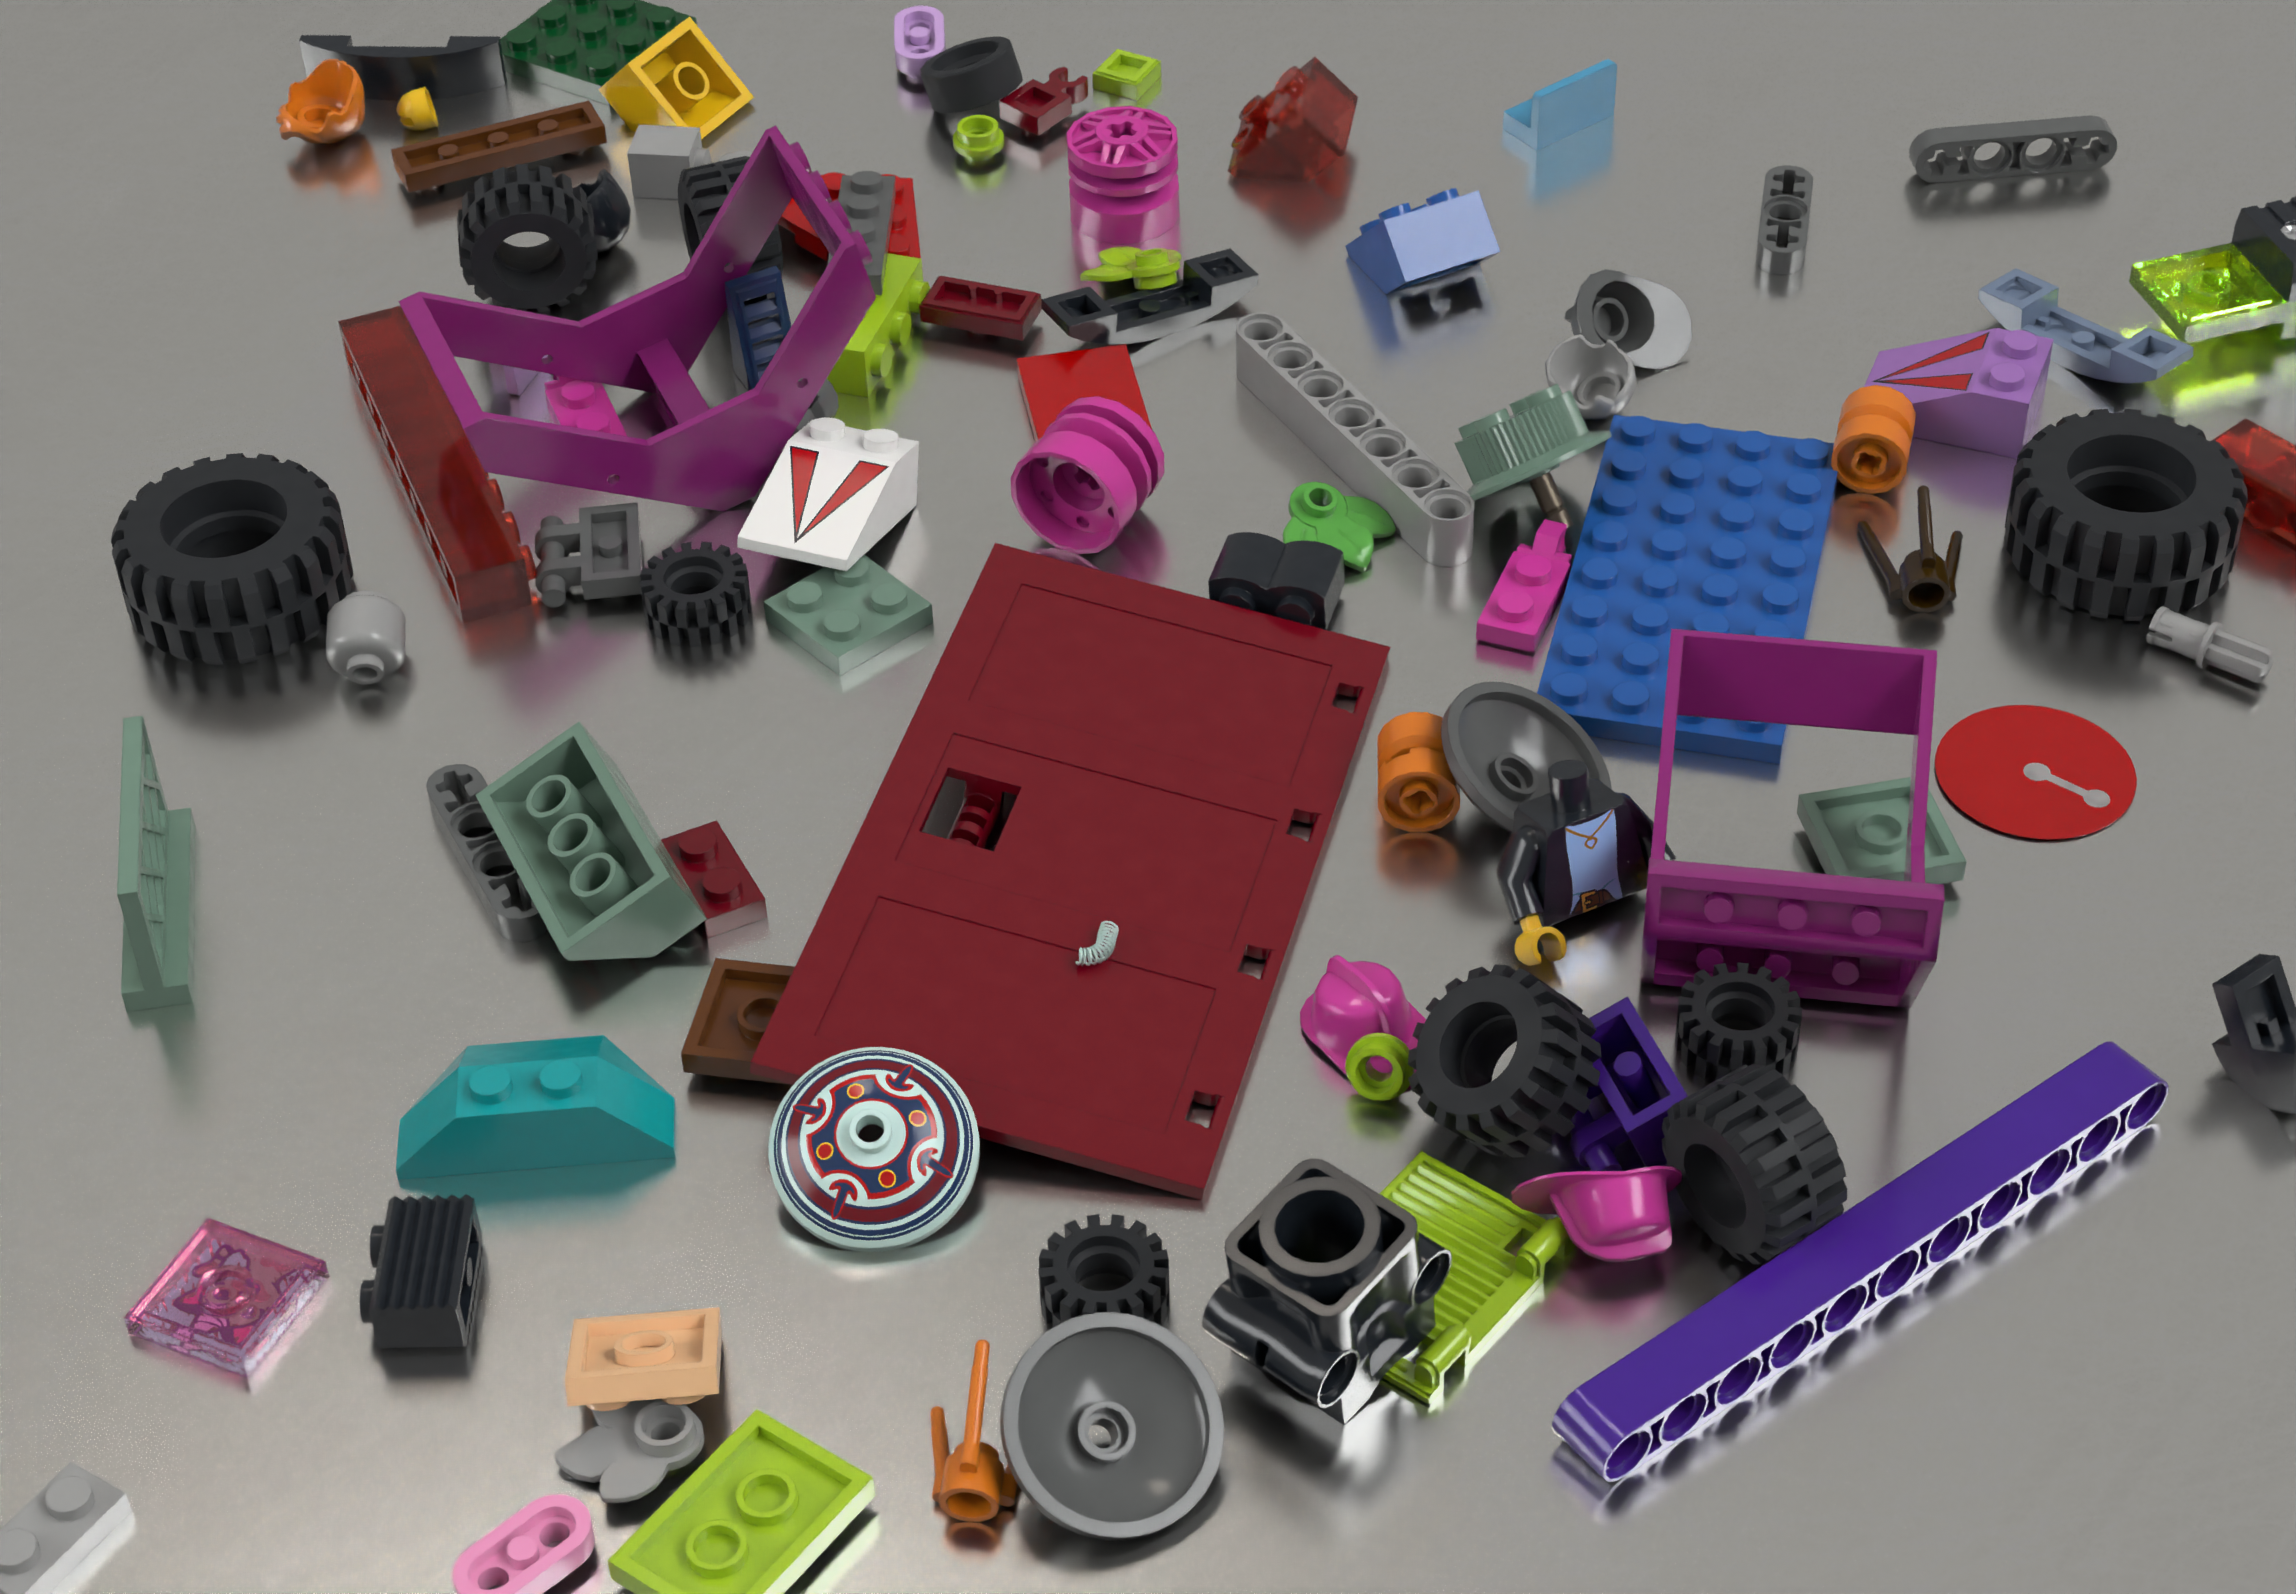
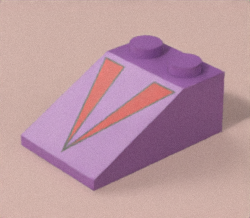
M1994 328L1879 351L1864 387L1872 385L1891 387L1903 393L1912 402L1916 413L1914 438L2017 459L2021 449L2027 443L2045 395L2054 339L2035 336L2024 330L2010 331Z

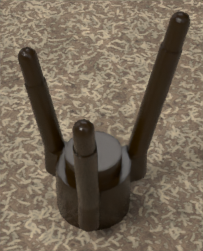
M1921 485L1917 489L1920 549L1909 553L1905 557L1904 562L1900 565L1899 574L1869 523L1860 521L1857 527L1863 537V541L1888 583L1890 599H1902L1909 609L1927 613L1942 608L1948 601H1953L1957 597L1955 578L1962 548L1963 534L1960 531H1954L1951 534L1945 561L1934 552L1929 488Z

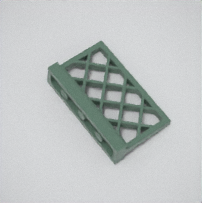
M143 716L123 718L117 896L123 914L121 996L126 1012L193 1003L196 825L191 807L168 810Z

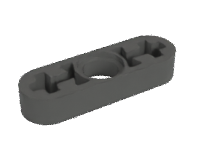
M1792 165L1777 166L1770 169L1765 175L1756 263L1763 271L1771 274H1793L1800 271L1805 264L1813 176L1801 167ZM1782 192H1790V193H1793V196H1792V195H1782ZM1787 244V248L1776 247V245Z

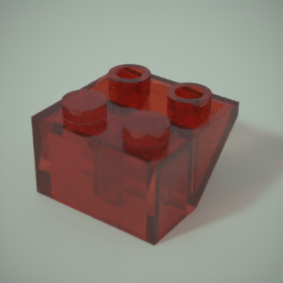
M1316 57L1312 58L1300 69L1297 66L1291 67L1280 77L1274 90L1264 98L1260 95L1255 96L1240 112L1239 119L1241 123L1238 134L1231 143L1233 153L1228 172L1235 178L1310 182L1345 154L1358 96Z

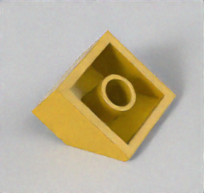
M690 16L630 61L598 89L631 131L636 132L638 125L699 127L701 140L754 98Z

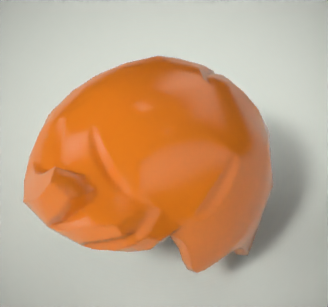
M327 59L322 61L306 79L292 83L289 87L288 103L281 105L278 110L279 114L276 116V122L281 125L279 128L281 138L287 140L290 137H298L308 143L331 144L344 140L358 131L365 120V94L361 78L356 70L344 61Z

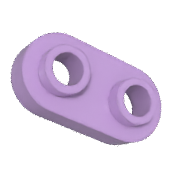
M913 6L901 10L894 17L895 60L899 71L913 79H922L921 67L929 59L945 50L944 16L938 9L929 6Z

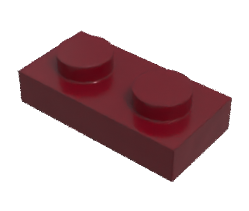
M717 820L661 839L707 917V920L699 925L707 939L768 917L765 897Z

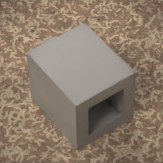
M638 125L627 152L633 198L678 200V184L681 171L711 163L709 149H702L699 127Z

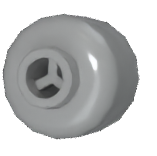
M362 590L353 592L334 604L327 615L326 659L330 666L336 672L359 684H373L380 681L383 676L395 673L405 660L406 618L404 613L388 597L375 591Z

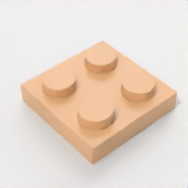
M720 1307L574 1319L565 1374L568 1407L587 1405L592 1410L611 1411L625 1407L631 1401L662 1399L665 1403L673 1405H684L697 1402L705 1395L719 1394L722 1344Z

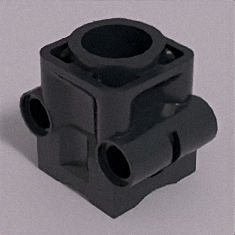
M1307 1159L1297 1164L1226 1238L1224 1250L1229 1278L1217 1288L1210 1298L1203 1314L1202 1327L1206 1333L1229 1347L1233 1353L1259 1370L1272 1375L1307 1398L1314 1406L1345 1425L1370 1398L1388 1370L1401 1358L1411 1353L1436 1326L1433 1298L1441 1289L1448 1276L1452 1255L1450 1250L1420 1233L1415 1217L1407 1210L1322 1159Z

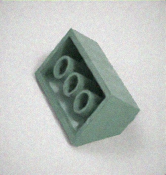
M580 721L475 795L560 953L567 961L655 957L707 920L617 764Z

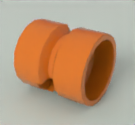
M1872 385L1859 388L1849 394L1842 404L1837 436L1835 437L1831 467L1834 471H1838L1837 479L1844 486L1859 493L1877 494L1887 492L1896 487L1905 477L1916 413L1912 402L1903 393L1891 387Z
M1409 712L1394 717L1383 726L1378 734V809L1383 819L1395 828L1408 832L1436 830L1452 821L1460 809V787L1449 769L1441 740L1443 718L1441 716L1428 712Z

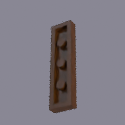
M588 100L391 149L394 168L407 192L410 193L418 190H434L442 184L486 174L502 167L509 168L516 166V164H525L565 153H581L590 147L607 143L605 125Z

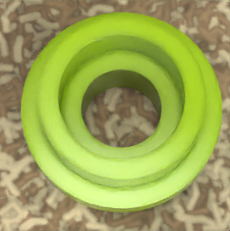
M972 115L963 118L957 124V131L953 135L955 151L973 161L990 159L994 154L1001 151L1005 144L1004 133L998 127V122L986 115Z
M1371 1033L1361 1037L1353 1044L1346 1058L1345 1068L1348 1080L1353 1088L1367 1099L1385 1101L1400 1096L1409 1087V1077L1415 1072V1069L1408 1065L1409 1048L1397 1037L1386 1033ZM1373 1056L1386 1058L1391 1062L1393 1070L1388 1073L1377 1071L1372 1066L1370 1058Z

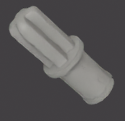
M2161 606L2156 611L2149 625V629L2155 631V633L2149 632L2146 639L2148 643L2196 660V666L2202 669L2209 664L2258 683L2264 681L2273 664L2274 656L2270 648L2223 631V624L2217 621L2208 625Z

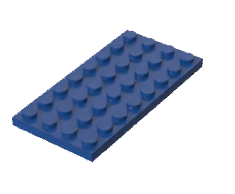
M1614 415L1610 426L1612 437L1606 441L1537 694L1547 698L1563 709L1583 728L1588 736L1661 747L1671 629L1805 639L1838 480V471H1834L1831 467L1834 443H1827L1814 438L1797 439L1766 435L1759 431L1743 432L1712 428L1699 423L1682 424L1651 420L1644 416L1628 417ZM1677 715L1674 749L1780 764L1788 724Z

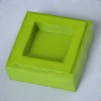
M1116 49L1092 73L1093 89L1137 101L1161 77V61Z

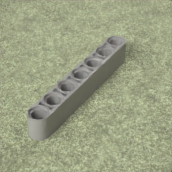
M1253 313L1242 317L1236 323V375L1238 379L1359 497L1367 498L1386 510L1393 519L1396 527L1395 532L1424 560L1440 567H1453L1468 561L1473 553L1474 500L1284 320L1270 313Z

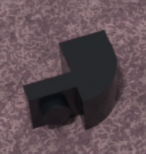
M2258 954L2212 984L2227 1030V1034L2212 1043L2221 1065L2234 1083L2266 1107L2276 1111L2296 1114V1007L2280 957L2277 955Z

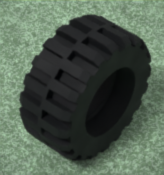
M2108 409L2091 410L2084 417H2080L2077 413L2058 421L2056 427L2049 424L2040 430L2023 446L2017 456L2005 521L2004 541L2006 550L2023 578L2030 577L2029 582L2034 589L2044 596L2049 594L2056 596L2060 605L2071 610H2075L2076 607L2090 610V616L2107 619L2108 614L2124 616V621H2142L2145 615H2154L2161 606L2167 607L2174 612H2179L2180 607L2188 611L2216 593L2226 583L2228 574L2232 572L2247 504V487L2243 482L2244 476L2233 458L2229 459L2230 456L2227 450L2217 440H2206L2202 430L2191 424H2188L2186 427L2178 425L2173 417L2159 413L2157 417L2141 415V410L2124 409L2123 413H2109Z
M243 453L226 454V459L211 461L210 457L195 460L193 461L194 466L182 470L176 467L163 473L162 480L156 484L150 481L138 491L136 501L129 500L125 505L112 532L111 543L113 549L111 552L127 612L129 613L132 625L138 633L146 638V641L165 653L170 650V653L179 659L192 662L195 657L202 658L206 664L224 665L225 660L238 659L240 664L257 661L256 656L272 652L273 656L285 653L290 651L291 644L299 640L305 643L315 637L320 630V625H327V615L330 609L350 593L353 568L337 497L329 489L328 484L312 471L308 472L301 464L289 459L284 463H280L273 455L258 454L256 458H246Z

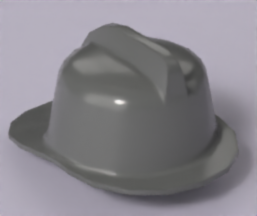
M1604 269L1591 274L1580 286L1574 306L1566 311L1564 320L1571 323L1574 335L1581 334L1587 341L1596 345H1602L1607 340H1612L1618 348L1633 360L1634 366L1643 369L1661 370L1676 364L1687 353L1692 339L1691 317L1685 303L1674 291L1659 283L1615 270Z

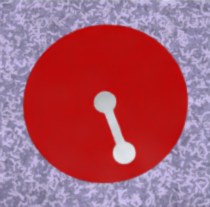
M2009 705L1974 713L1956 723L1946 732L1937 747L1935 755V771L1938 781L1948 798L1960 810L1990 828L2024 838L2044 840L2069 839L2099 831L2115 822L2126 812L2132 803L2137 787V777L2132 760L2126 750L2112 735L2080 716L2043 706Z

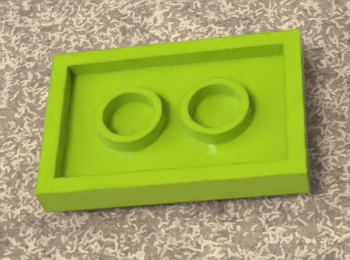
M756 1409L607 1560L611 1579L634 1594H784L875 1497L874 1479L864 1471Z

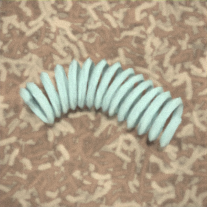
M1111 921L1101 922L1096 943L1087 948H1079V962L1075 961L1078 966L1080 964L1081 966L1084 964L1087 966L1090 964L1096 965V963H1102V961L1110 957L1117 941L1118 926Z

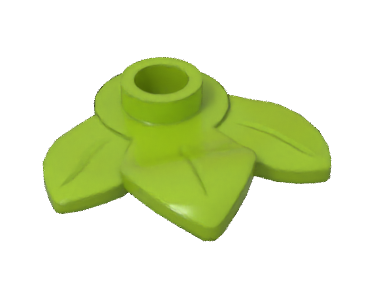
M1128 246L1108 248L1098 253V258L1102 265L1083 271L1080 274V281L1112 282L1133 278L1134 287L1140 290L1170 286L1177 282L1176 270L1181 268V253L1166 248L1147 250Z

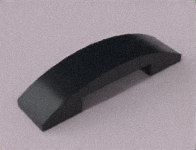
M301 35L299 40L306 77L324 60L338 59L339 61H344L347 65H351L361 78L365 99L399 101L402 95L422 87L427 88L432 100L451 98L504 86L507 81L500 36H450L446 47L353 46L351 35Z
M1226 249L1185 260L1183 279L1170 286L1142 290L1105 301L1089 286L1044 298L1041 302V309L1068 336L1081 341L1110 345L1146 342L1193 327L1222 312L1258 284L1259 274L1232 249Z

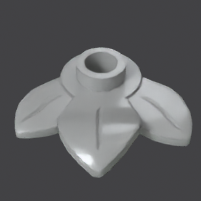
M662 1399L631 1401L625 1407L616 1410H592L598 1426L554 1452L556 1463L575 1479L592 1483L600 1481L599 1490L602 1502H628L649 1494L658 1487L668 1471L681 1468L698 1456L704 1445L703 1425L700 1418L686 1404H668L662 1401Z

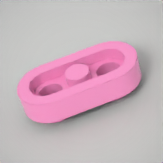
M562 1494L547 1495L532 1501L459 1556L452 1574L456 1594L545 1593L581 1566L593 1551L595 1536L587 1507L578 1499ZM563 1541L556 1547H548L552 1542ZM501 1585L499 1588L488 1590L491 1587Z

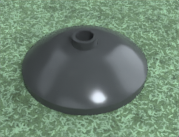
M1504 682L1474 684L1460 692L1444 713L1441 726V740L1449 769L1455 781L1479 811L1511 833H1513L1514 812L1521 803L1550 793L1548 768L1556 762L1563 760L1581 761L1587 765L1589 779H1598L1612 790L1606 764L1588 734L1563 709L1529 689Z
M1099 1312L1078 1316L1058 1324L1037 1339L1022 1355L1008 1379L1003 1394L1000 1413L1001 1440L1008 1466L1015 1481L1031 1503L1045 1516L1060 1526L1080 1535L1115 1541L1141 1538L1161 1531L1182 1518L1199 1502L1211 1485L1217 1472L1224 1444V1420L1215 1384L1202 1361L1186 1343L1168 1329L1142 1317L1116 1312ZM1099 1425L1108 1431L1111 1438L1109 1448H1099L1092 1443L1089 1437L1090 1426Z

